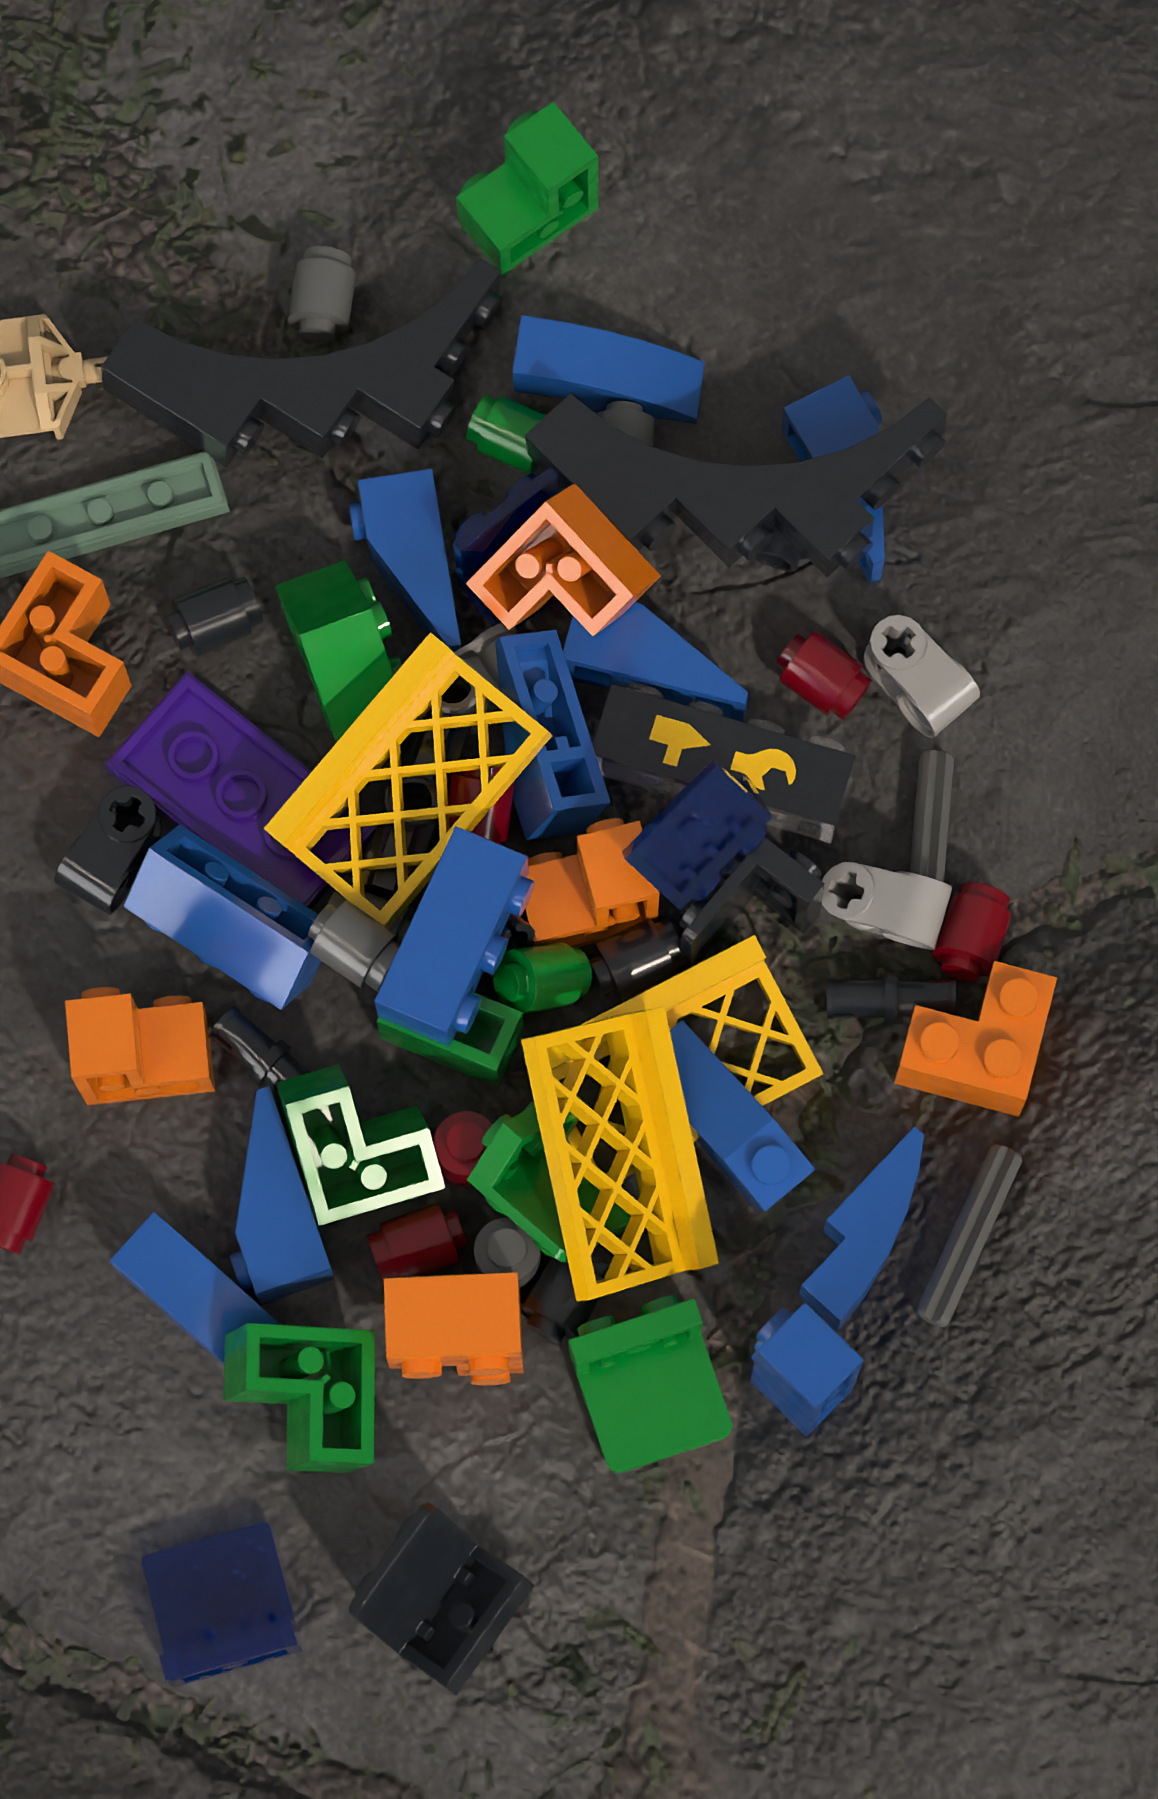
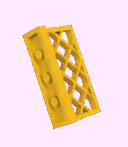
M430 632L263 829L349 902L387 928H390L431 880L455 826L471 832L549 741L552 735ZM460 676L475 688L477 714L443 718L442 695ZM486 698L502 711L487 713ZM432 708V719L422 720ZM515 721L530 734L514 754L490 757L488 724ZM478 725L480 758L446 762L444 729ZM433 730L435 763L401 767L400 744L412 732ZM390 757L391 768L380 769ZM502 767L491 780V768ZM480 769L482 792L471 804L448 806L446 773ZM436 774L438 807L404 811L402 778ZM391 779L393 812L360 816V791L369 781ZM349 807V817L338 818ZM460 816L450 828L449 817ZM439 818L440 841L432 851L424 854L407 855L405 822ZM394 823L396 857L363 860L361 827ZM350 828L352 861L325 864L310 851L327 830ZM419 865L408 878L407 866ZM397 867L398 891L380 911L365 898L363 871ZM352 872L353 887L342 879L338 873Z
M755 935L583 1023L587 1024L624 1013L665 1007L670 1030L676 1025L678 1019L691 1013L716 1021L708 1046L714 1055L724 1024L759 1035L749 1070L725 1062L722 1063L733 1075L746 1078L744 1087L749 1092H751L754 1081L771 1086L753 1096L762 1106L824 1074L764 961L766 956ZM757 979L769 1002L762 1027L727 1016L734 990ZM723 997L719 1013L701 1008ZM774 1014L785 1034L770 1030ZM603 1034L594 1054V1058L597 1061L610 1055L606 1034ZM767 1038L791 1045L804 1070L783 1081L757 1073ZM583 1039L575 1042L580 1045ZM556 1046L547 1048L552 1076L558 1081L566 1078L573 1061ZM523 1056L522 1059L526 1065L525 1056ZM611 1057L607 1065V1069L610 1072L612 1070ZM601 1085V1087H600L599 1094H598V1097H597L595 1106H596L597 1101H598V1099H599V1097H600V1094H601V1092H602V1090H603V1088H604L602 1085ZM607 1121L618 1132L625 1135V1126ZM575 1125L567 1141L572 1147L577 1149L581 1135ZM591 1157L590 1162H592L597 1167L596 1163ZM632 1163L630 1164V1167L627 1171L625 1178L635 1173L634 1166Z
M665 1007L619 1014L603 1018V1020L522 1039V1047L576 1301L591 1300L682 1271L703 1269L719 1264ZM603 1034H606L610 1052L611 1072L594 1058ZM583 1039L580 1045L575 1042ZM556 1046L573 1061L563 1084L552 1076L547 1052L549 1047ZM586 1072L604 1087L594 1110L576 1096ZM617 1099L620 1100L626 1128L624 1136L607 1122ZM569 1111L586 1125L577 1149L566 1142L563 1128ZM600 1137L617 1151L607 1175L590 1162ZM631 1163L634 1166L640 1194L638 1201L621 1187ZM583 1176L600 1190L590 1215L580 1207L577 1189ZM614 1202L631 1215L621 1240L604 1227ZM644 1228L647 1229L654 1260L652 1265L635 1252ZM597 1242L614 1255L605 1278L596 1281L591 1260V1254ZM628 1267L632 1269V1271L626 1272Z

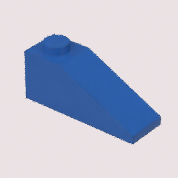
M850 375L784 407L781 431L796 458L801 462L847 449L879 433L882 416L871 394L867 390L859 393ZM869 505L865 508L874 517L873 533L869 538L873 545L868 553L858 562V565L870 585L881 580L885 560L883 505L877 510H873Z
M432 469L358 480L361 502L349 503L354 539H367L370 560L427 636L431 632L454 653L461 648Z
M635 602L621 617L594 636L574 616L572 617L563 649L572 681L608 690L614 684L744 722L748 692L643 604Z
M550 630L501 636L495 642L500 692L552 735L549 741L515 779L513 800L525 839L530 841L583 833L611 802L557 631ZM515 721L503 722L505 754H514L530 735Z
M681 1020L670 1029L692 1136L755 1212L767 1211L811 1174L815 1168L775 1119Z
M270 1086L259 1089L256 1093L235 1231L241 1251L230 1254L240 1288L243 1291L254 1288L261 1305L335 1280Z

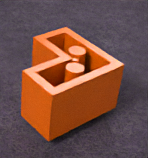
M574 483L547 500L466 584L508 630L538 611L555 595L582 626L594 636L621 617L661 575Z
M48 550L0 625V683L97 737L101 736L132 686L123 661L88 643V640L111 606L102 579Z
M613 818L594 823L586 829L587 834L577 836V854L563 858L560 852H547L528 859L529 874L527 878L535 881L523 915L525 921L535 930L532 946L563 942L571 947H581L599 942L648 918L653 923L658 921L660 893L640 821L624 824L623 819Z
M994 961L987 979L977 1021L915 1005L894 1084L1019 1117L1027 1099L1057 977Z
M114 987L88 989L81 993V999L65 1000L71 1078L87 1106L215 1092L211 1041L208 1038L210 1034L209 1019L203 1002L192 1003V999L188 996H167L154 1000L153 1007L138 1009L131 993L121 994L120 989Z
M518 1272L384 1279L386 1359L390 1369L402 1368V1377L422 1379L441 1376L442 1366H456L458 1376L471 1375V1384L484 1386L507 1384L510 1382V1373H524Z

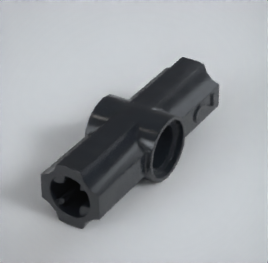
M428 711L422 720L432 719V711ZM443 713V718L453 717L452 715ZM470 726L444 729L446 762L462 759L471 733ZM433 730L412 732L401 759V767L435 763ZM452 772L446 773L448 796ZM436 774L402 778L403 801L412 797H421L432 805L430 808L438 807ZM392 781L385 792L383 813L393 812ZM439 818L405 822L407 855L429 852L433 838L439 832ZM394 823L378 825L366 860L396 857ZM419 865L407 866L408 878ZM397 867L363 871L364 891L391 899L398 891Z

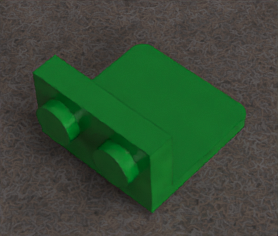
M576 1095L580 1100H582L586 1105H588L582 1098ZM532 1101L522 1113L513 1118L509 1114H505L488 1129L482 1139V1144L487 1149L467 1181L484 1195L485 1200L493 1209L507 1215L532 1237L534 1244L540 1251L554 1257L558 1261L568 1263L535 1103ZM570 1111L563 1124L566 1139L579 1121ZM583 1176L577 1189L580 1207L590 1215L600 1190ZM614 1202L604 1227L616 1236L625 1229L630 1216Z
M677 1295L665 1296L640 1307L642 1316L618 1324L614 1316L598 1318L577 1328L579 1337L568 1340L569 1355L608 1469L613 1473L621 1474L723 1440L731 1433L732 1422L702 1337L703 1322L695 1299L679 1303Z

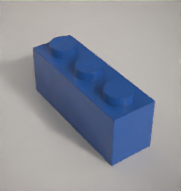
M181 825L177 826L148 849L124 904L126 909L143 919L153 930L166 934L195 953L203 963L218 968L247 987L255 997L270 1002L280 1010L311 984L321 963V960L311 954L314 940L308 936L309 929L318 916L317 913Z
M455 826L374 1001L378 1017L450 1047L457 1030L463 1033L469 1031L482 1000V997L475 995L474 992L484 972L494 975L498 969L508 944V939L502 937L501 933L510 914L518 917L522 915L534 888L535 881L527 878L529 872L528 857Z
M804 1303L793 1315L785 1308H782L756 1335L758 1342L753 1347L756 1352L751 1357L755 1362L750 1382L807 1437L853 1390L864 1359Z

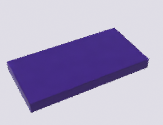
M186 672L106 761L105 767L107 771L124 785L136 787L148 794L156 810L176 827L179 825L185 827L301 904L312 909L331 886L263 829L312 771L189 672ZM349 807L338 818L349 817ZM360 810V816L366 815L364 812ZM378 825L361 827L362 850L374 838ZM350 828L327 830L310 851L325 864L352 861Z

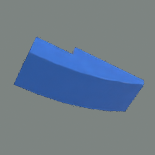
M521 315L512 372L513 392L566 398L571 393L589 409L599 412L605 411L606 405L611 402H634L640 404L643 407V412L651 415L653 418L697 423L704 362L653 343L602 329Z
M915 1126L826 1220L823 1232L838 1247L801 1285L799 1297L836 1331L840 1329L865 1298L884 1267L903 1225L919 1173L924 1134Z
M155 1212L146 1219L110 1260L114 1269L160 1308L173 1323L223 1366L226 1334L246 1323L280 1325Z

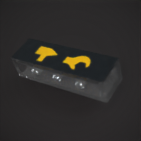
M631 683L628 684L627 688L614 684L611 685L592 744L602 776L824 842H832L856 755L846 753L843 745L823 737H810L809 741L784 735L785 731L782 727L762 719H750L747 724L723 717L724 712L721 709L705 702L690 701L686 706L663 699L664 695L660 691L647 685Z

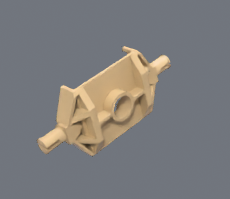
M46 314L0 320V438L54 431L57 440L63 439L81 397V388H86L87 384L102 382L101 366L108 356L83 360L81 352L74 353Z

